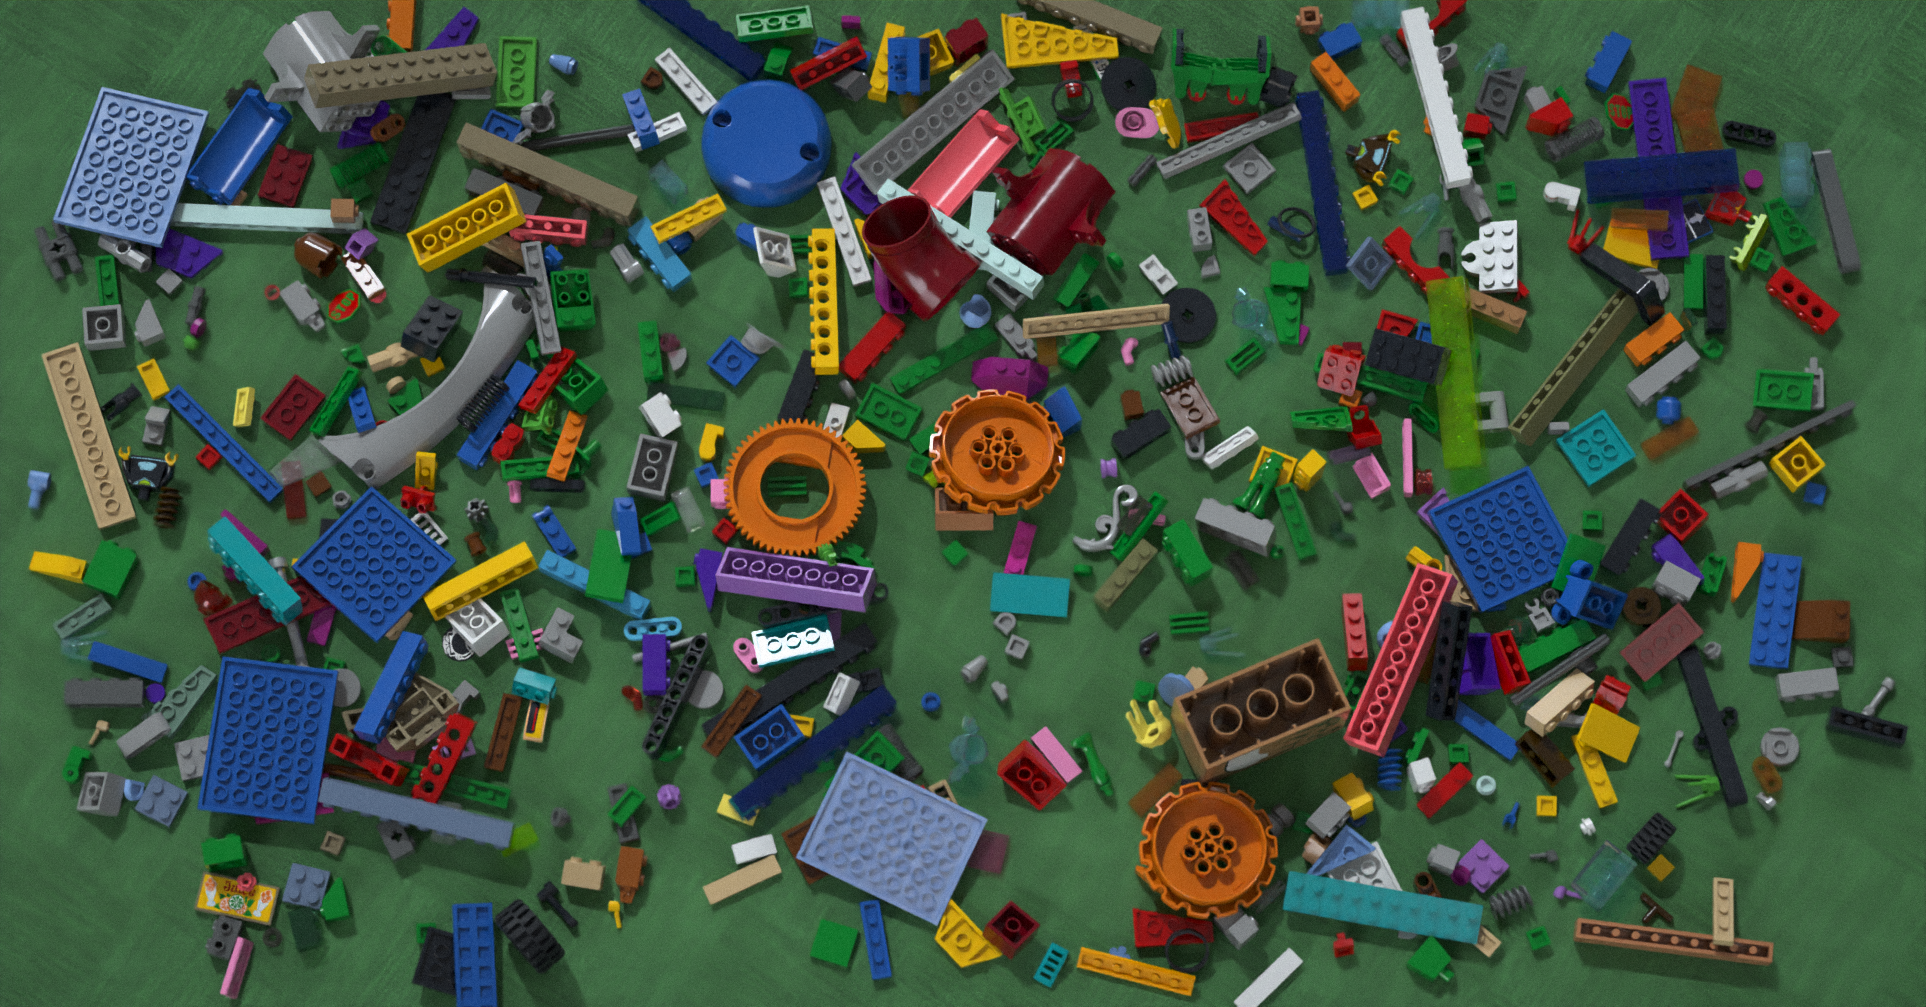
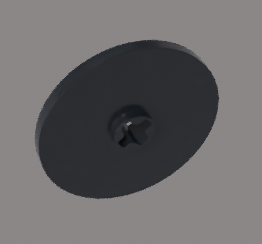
M1123 57L1114 60L1105 68L1101 77V91L1107 103L1118 111L1129 107L1145 108L1155 95L1156 81L1153 72L1144 62L1132 57ZM1130 81V85H1132L1133 87L1127 89V85H1125L1124 83Z
M1180 288L1167 295L1162 304H1169L1170 306L1169 321H1173L1176 337H1179L1178 342H1198L1212 331L1216 321V310L1212 300L1202 291L1194 288ZM1186 311L1192 314L1190 319H1187L1185 316L1183 317Z

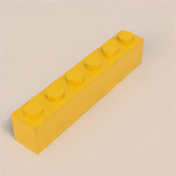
M524 541L428 591L423 596V599L434 620L438 621L539 567Z

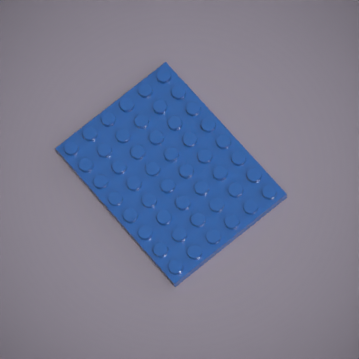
M223 656L197 809L315 825L339 672L337 670Z

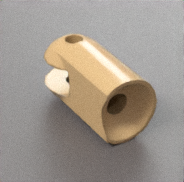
M409 611L385 636L389 640L398 639L414 615Z

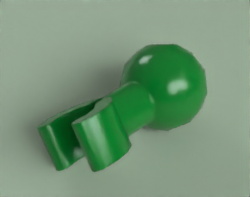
M1274 545L1269 554L1274 559H1281L1285 555V549L1281 545Z

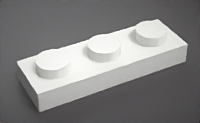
M679 112L654 123L659 142L687 130L686 124ZM636 132L628 134L635 152L641 151L642 148Z
M1247 426L1205 453L1201 458L1209 468L1219 467L1223 462L1234 457L1244 448L1251 446L1259 439L1258 435Z

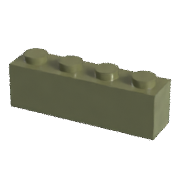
M1143 538L1094 594L1093 601L1108 613L1155 559L1158 550Z

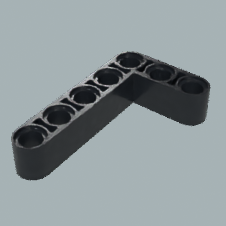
M1592 243L1579 255V259L1586 267L1634 298L1639 315L1646 324L1652 326L1665 314L1658 290L1648 278L1595 243Z

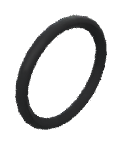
M1288 207L1281 210L1278 214L1280 228L1292 237L1307 238L1315 232L1316 223L1313 217L1303 209ZM1288 211L1303 213L1312 223L1311 231L1303 235L1290 232L1282 224V215Z

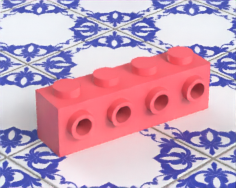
M524 214L527 222L509 231L510 237L515 241H525L526 239L533 242L540 241V243L546 241L554 245L567 243L573 247H581V245H586L588 224L587 220Z

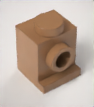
M1314 832L1303 846L1306 850L1301 856L1307 862L1314 865L1332 841L1327 837L1321 839Z

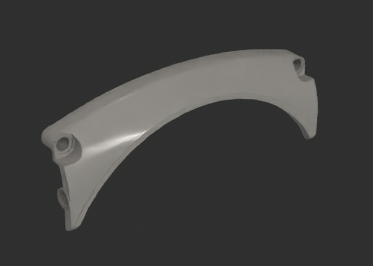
M488 266L481 270V272L496 273ZM484 283L482 313L474 337L454 370L429 396L405 413L376 426V428L360 433L321 437L317 443L325 448L339 463L343 462L369 488L372 486L375 490L379 489L382 485L414 464L417 451L429 452L460 424L456 417L460 415V412H463V409H466L468 402H471L474 395H477L476 392H479L482 385H485L484 382H488L487 378H490L491 374L499 378L502 377L536 326L531 301L526 299L515 286Z

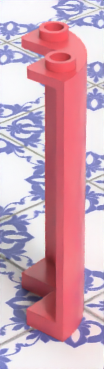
M979 109L907 191L915 196L926 199L932 207L951 218L1020 139L1009 126L999 124L989 111Z

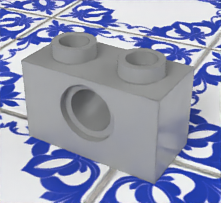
M1207 208L1188 210L1186 218L1192 252L1211 250L1212 237Z
M1438 844L1436 848L1432 847L1426 860L1429 863L1427 869L1450 877L1460 852Z

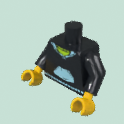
M121 446L118 453L122 457V471L127 483L131 484L133 489L139 490L138 500L149 501L151 492L160 493L161 487H166L173 480L176 467L174 462L178 460V454H175L174 460L170 458L171 452L165 455V459L131 455L130 458L131 447L128 446V453H124Z

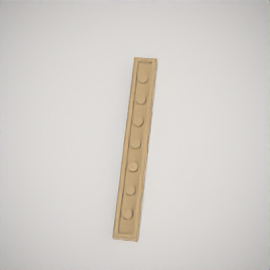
M1169 304L1027 318L1023 319V338L1030 339L1161 325L1169 321L1170 306Z

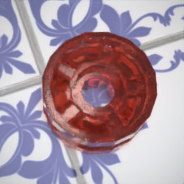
M1431 468L1425 469V471L1415 469L1414 486L1417 489L1415 491L1416 496H1421L1422 494L1432 495L1433 479Z

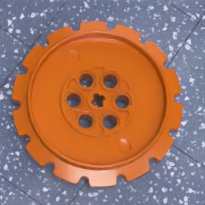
M992 389L978 391L976 398L965 395L952 403L951 412L943 411L935 423L934 431L937 434L931 435L929 456L935 458V460H932L931 469L938 483H946L945 493L957 503L966 501L968 503L967 508L982 514H988L989 510H994L998 516L1016 514L1018 507L1029 510L1041 503L1044 498L1043 493L1050 494L1059 482L1060 473L1057 471L1063 470L1065 461V448L1059 446L1063 441L1060 428L1056 422L1048 421L1050 414L1037 402L1027 403L1026 396L1006 391L1005 395H1000L998 390ZM985 435H991L992 438H987ZM1004 437H1010L1011 440H1006ZM977 448H978V449H980V450H982V451H981V452H977V451H975L974 449H977ZM1016 452V453H1019L1020 455H1019V456H1015V455H1013L1012 453ZM987 464V465H989L990 467H989V468H985V467H983L982 465ZM1003 466H1006V467H1008L1009 469H1008V470H1005V469H1003L1002 467H1003Z
M1199 782L1186 784L1179 787V795L1169 792L1162 797L1154 807L1157 814H1148L1141 830V835L1145 836L1146 840L1139 843L1140 864L1148 866V869L1144 871V877L1153 891L1161 890L1163 893L1161 900L1172 909L1178 911L1181 907L1187 909L1188 916L1207 919L1209 913H1215L1218 919L1237 914L1238 905L1248 908L1255 903L1262 895L1259 887H1268L1274 875L1276 866L1270 860H1274L1278 856L1277 838L1268 833L1273 825L1263 809L1255 810L1254 805L1256 801L1242 790L1231 793L1229 785L1219 782H1209L1206 788H1203ZM1209 829H1217L1219 835H1211ZM1197 832L1200 838L1193 839L1190 833ZM1222 844H1231L1232 850H1225ZM1205 848H1207V849H1208V848H1211V849H1212L1211 852L1209 851V852H1207V853H1206L1204 850H1205ZM1191 850L1194 853V857H1187L1184 851ZM1217 861L1225 862L1226 868H1219ZM1203 864L1207 867V871L1201 872L1197 866Z

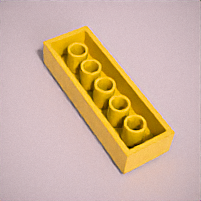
M504 183L409 232L407 236L419 266L429 273L522 225L527 220L515 190L507 183Z

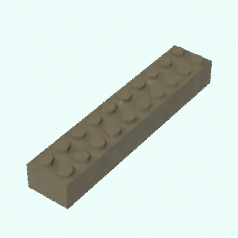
M486 43L308 64L304 80L316 109L491 87L496 78L497 70Z
M465 123L456 142L464 158L469 160L474 158L479 161V164L485 167L490 165L501 174H503L504 170H507L518 177L526 178L534 184H539V189L547 190L548 194L555 197L557 195L562 196L566 202L571 204L576 202L587 211L591 212V210L599 212L598 215L603 218H613L619 225L626 226L627 224L632 226L641 207L638 196L469 123Z

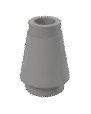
M980 655L963 666L960 671L963 679L969 683L976 681L988 664L987 659Z

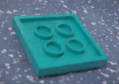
M1604 409L1556 439L1557 444L1588 487L1636 457V454Z

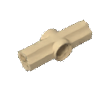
M394 343L389 345L386 350L367 356V359L374 373L391 366H402L409 359L419 355L400 347L401 343Z

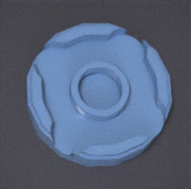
M1169 673L1159 682L1158 690L1160 696L1171 707L1173 706L1174 698L1194 690L1191 682L1180 674L1177 676L1173 675L1174 673Z

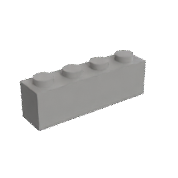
M1685 341L1629 383L1625 391L1638 407H1641L1643 404L1647 406L1654 401L1655 395L1665 393L1669 389L1668 385L1672 382L1676 384L1682 380L1684 373L1694 371L1699 366L1697 363L1700 357L1689 343Z

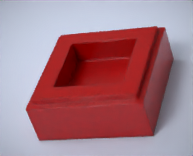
M207 444L195 458L211 471L223 456L211 445Z
M723 517L711 532L727 545L739 529H736L732 523Z

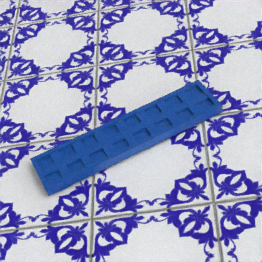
M492 903L453 904L452 923L456 1006L497 1007Z

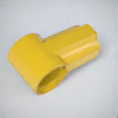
M1417 546L1413 547L1405 558L1414 567L1419 563L1428 567H1437L1438 570L1442 571V563L1430 557Z

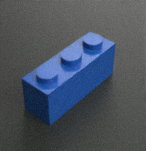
M1614 31L1611 32L1610 36L1606 35L1601 44L1603 46L1602 51H1597L1593 59L1595 62L1593 68L1589 66L1585 77H1587L1585 84L1605 94L1628 52L1632 40Z
M640 88L622 94L642 150L660 144L657 131Z

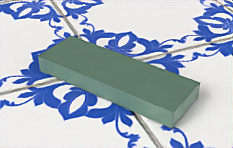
M101 593L52 625L62 641H65L111 612L112 608Z

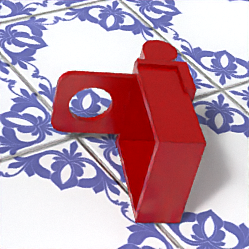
M1368 406L1352 407L1349 412L1353 432L1346 431L1356 450L1382 444V435L1374 420L1369 419ZM1359 410L1364 411L1365 415L1362 419L1354 418L1355 412Z
M1606 675L1592 703L1617 715L1627 699L1631 686L1615 679L1613 676Z

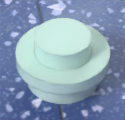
M1482 776L1478 779L1476 788L1480 794L1490 795L1495 791L1496 783L1492 777Z

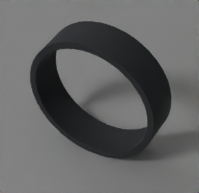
M1067 79L1055 87L1051 101L1055 112L1060 118L1075 122L1088 116L1093 108L1094 97L1086 83L1078 79ZM1070 83L1081 84L1090 93L1088 108L1084 113L1076 117L1064 116L1055 107L1057 92L1063 86Z
M1183 928L1169 936L1165 944V954L1168 963L1173 969L1181 973H1193L1201 969L1207 962L1209 948L1206 939L1200 932L1190 928ZM1182 934H1194L1200 937L1206 946V952L1202 961L1190 968L1179 967L1168 957L1170 943Z

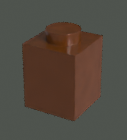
M1126 390L1123 394H1120L1124 421L1143 418L1144 410L1140 392Z

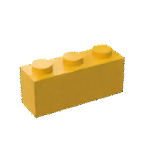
M1314 449L1297 464L1293 476L1294 485L1299 490L1303 489L1305 492L1322 477L1327 463Z

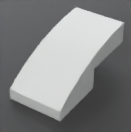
M1154 254L1138 265L1139 269L1162 295L1178 284L1168 269L1162 266Z
M772 834L731 846L736 864L755 861L757 858L777 853Z

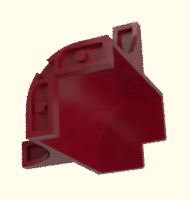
M1050 148L1037 166L1023 176L1018 177L1009 169L996 167L992 172L997 178L998 184L1004 187L1007 191L1006 194L1011 200L986 232L991 237L990 240L1000 250L1009 256L1013 255L1031 270L1040 275L1053 276L1077 243H1086L1092 246H1103L1107 240L1096 228V221L1116 191L1098 169L1090 163L1087 165L1082 162L1080 156L1066 150Z

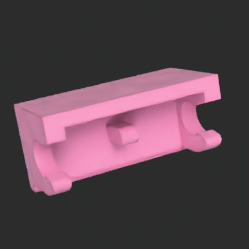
M1373 453L1359 459L1352 466L1371 499L1390 490L1391 484Z

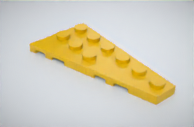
M1001 13L1007 69L1060 64L1061 62L1072 60L1083 62L1119 57L1117 38L1096 33H1085L1077 29H1066L1063 26L1039 21L1033 22L1024 20L1021 17L1015 18Z

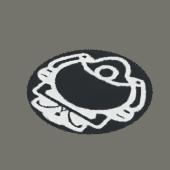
M453 627L445 632L442 638V648L450 659L466 661L476 654Z

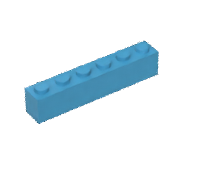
M547 550L538 566L539 571L585 594L589 570ZM625 589L623 603L596 599L636 620H644L651 607L650 600L628 589Z

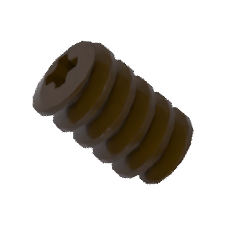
M161 487L162 493L159 494L161 501L157 502L159 508L155 509L157 515L153 516L155 523L151 524L163 529H175L176 526L172 525L171 522H177L178 519L173 517V514L180 513L175 507H181L177 500H183L184 497L179 495L181 491L177 489Z

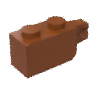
M624 846L620 848L615 882L620 888L621 903L632 904L636 891H639V886L644 884L645 875L642 874V869L647 866L648 860L644 849Z

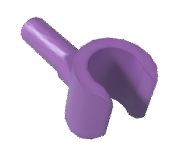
M1563 886L1557 887L1553 893V896L1559 899H1563L1565 895L1579 899L1582 898V894L1571 892Z

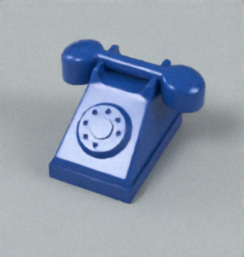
M1577 560L1570 567L1571 575H1566L1568 582L1561 598H1556L1558 603L1553 606L1551 615L1553 620L1561 625L1567 624L1571 615H1573L1574 617L1613 630L1628 594L1588 580L1587 578L1593 573V565L1584 560Z

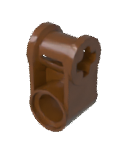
M1420 872L1414 877L1412 884L1417 894L1442 898L1429 873ZM1419 877H1424L1427 880L1426 886L1418 884Z

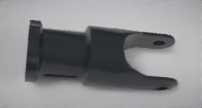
M131 383L128 389L118 393L105 403L100 410L105 412L110 407L116 405L115 410L106 418L107 421H111L127 409L131 402L143 395Z

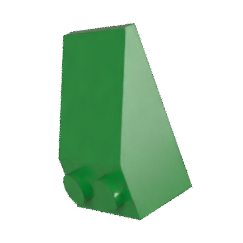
M578 358L574 360L566 373L568 375L562 377L561 381L563 384L560 386L556 385L554 391L580 415L584 414L609 391L602 377Z

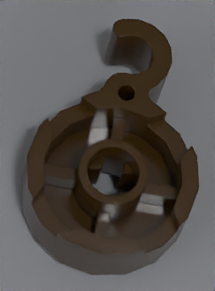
M1636 587L1627 593L1628 596L1621 611L1626 622L1632 626L1650 627L1660 619L1658 616L1661 610V602L1653 590L1646 587ZM1638 603L1643 604L1645 610H1638Z

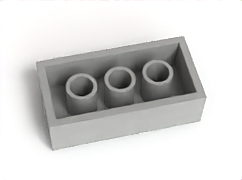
M1209 498V500L1203 499L1195 517L1197 530L1265 557L1269 556L1277 538L1273 522L1267 519L1259 520L1249 512L1241 513L1237 508L1231 505H1227V507L1221 505L1219 501L1213 498Z

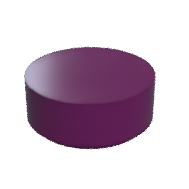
M1758 170L1748 171L1743 179L1745 186L1752 190L1758 189L1763 183L1761 172Z
M201 318L196 319L191 326L190 334L199 338L204 333L207 322Z
M1462 865L1456 866L1450 875L1452 881L1458 886L1466 885L1471 879L1470 871Z

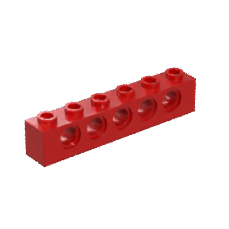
M458 712L449 715L445 723L447 728L444 733H440L437 739L439 744L436 750L433 749L428 757L430 763L427 768L424 767L419 776L422 779L419 785H415L412 789V798L422 799L435 804L439 803L478 722ZM453 729H457L460 732L458 740L453 739L451 736ZM444 747H449L451 749L452 753L450 757H445L443 755ZM436 764L441 765L443 768L441 775L436 774L434 771ZM427 782L433 783V792L426 790L425 785Z

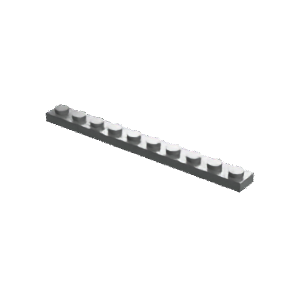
M1852 399L1686 479L1682 486L1686 492L1690 489L1695 491L1701 488L1702 484L1707 481L1712 483L1719 479V475L1723 473L1728 475L1740 465L1745 467L1751 464L1754 458L1759 457V459H1762L1769 455V451L1773 449L1778 451L1784 448L1786 443L1794 442L1806 433L1811 435L1819 431V427L1823 425L1828 427L1834 424L1837 418L1842 417L1844 419L1853 414L1852 411L1855 409L1856 404Z

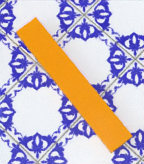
M1081 947L1076 966L1191 996L1196 978L1193 975Z

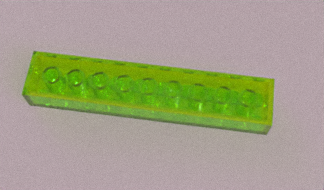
M1464 276L1426 281L1432 344L1452 350L1442 386H1436L1444 469L1451 472L1487 467L1468 279Z

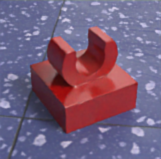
M1518 279V291H1515L1517 297L1513 299L1514 303L1518 302L1520 297L1525 300L1530 296V291Z
M1344 932L1336 934L1337 939L1333 942L1334 957L1354 954L1353 939H1346Z

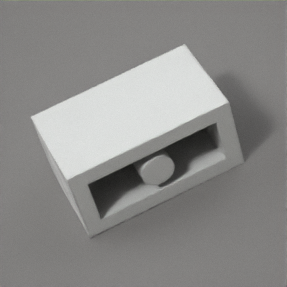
M1429 758L1410 763L1406 770L1413 792L1419 791L1421 794L1431 790L1430 787L1433 786L1436 777Z

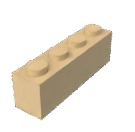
M1576 668L1526 712L1525 724L1542 737L1547 732H1552L1560 721H1564L1571 711L1577 710L1585 699L1591 698L1594 693L1595 681Z

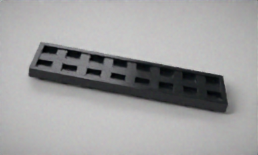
M443 92L417 96L371 217V224L407 235L457 99H453L451 94Z

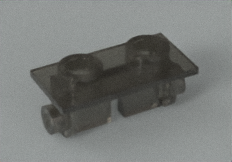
M250 77L241 82V87L237 89L232 87L225 91L226 95L223 96V99L228 98L226 104L229 109L236 106L248 88L262 91L259 84H254L257 79L252 80Z
M1239 549L1231 551L1228 554L1229 556L1223 559L1244 591L1260 581Z

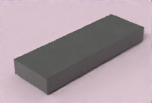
M626 783L607 787L612 808L628 790ZM634 814L622 828L616 824L620 844L640 840Z

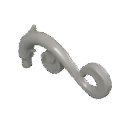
M1127 484L1121 485L1115 490L1113 496V517L1102 515L1095 523V527L1100 533L1108 532V529L1105 527L1106 525L1111 526V530L1105 538L1095 541V538L1083 540L1075 536L1072 543L1080 546L1081 550L1087 552L1113 549L1114 547L1111 544L1118 535L1121 523L1118 497L1124 492L1129 494V499L1122 501L1121 504L1122 506H1131L1138 499L1137 490Z

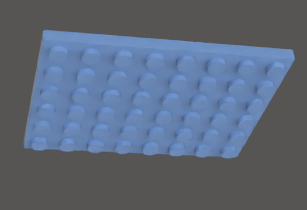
M101 87L54 215V223L162 248L187 180L186 175L192 166L207 124L209 112Z
M846 752L796 858L937 926L988 819Z

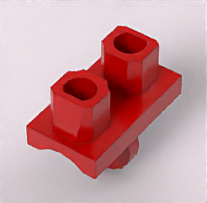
M422 485L420 489L408 486L402 488V497L400 499L402 508L409 509L413 506L420 513L424 514L428 510L434 512L437 509L435 493L429 492L427 486Z

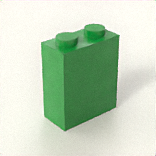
M101 540L82 582L86 587L120 600L140 559L136 551L126 547L123 549L118 547L119 544L112 540H108V542Z

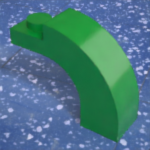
M842 541L837 542L836 546L831 543L837 556L835 557L836 563L839 561L848 562L855 566L874 568L875 572L874 563L867 557L863 558L865 550L862 547ZM816 550V555L811 554L808 558L822 561L818 557V550Z

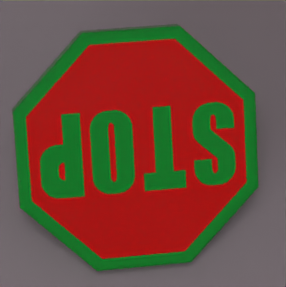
M1612 93L1604 103L1606 118L1615 129L1628 131L1633 125L1631 102L1623 94Z
M353 289L337 293L327 304V318L337 324L351 320L361 309L362 295Z

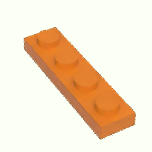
M569 410L547 470V477L565 482L576 452L575 448L578 447L587 422V415H580Z

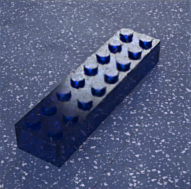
M1736 148L1584 161L1583 165L1587 204L1738 191L1740 185Z

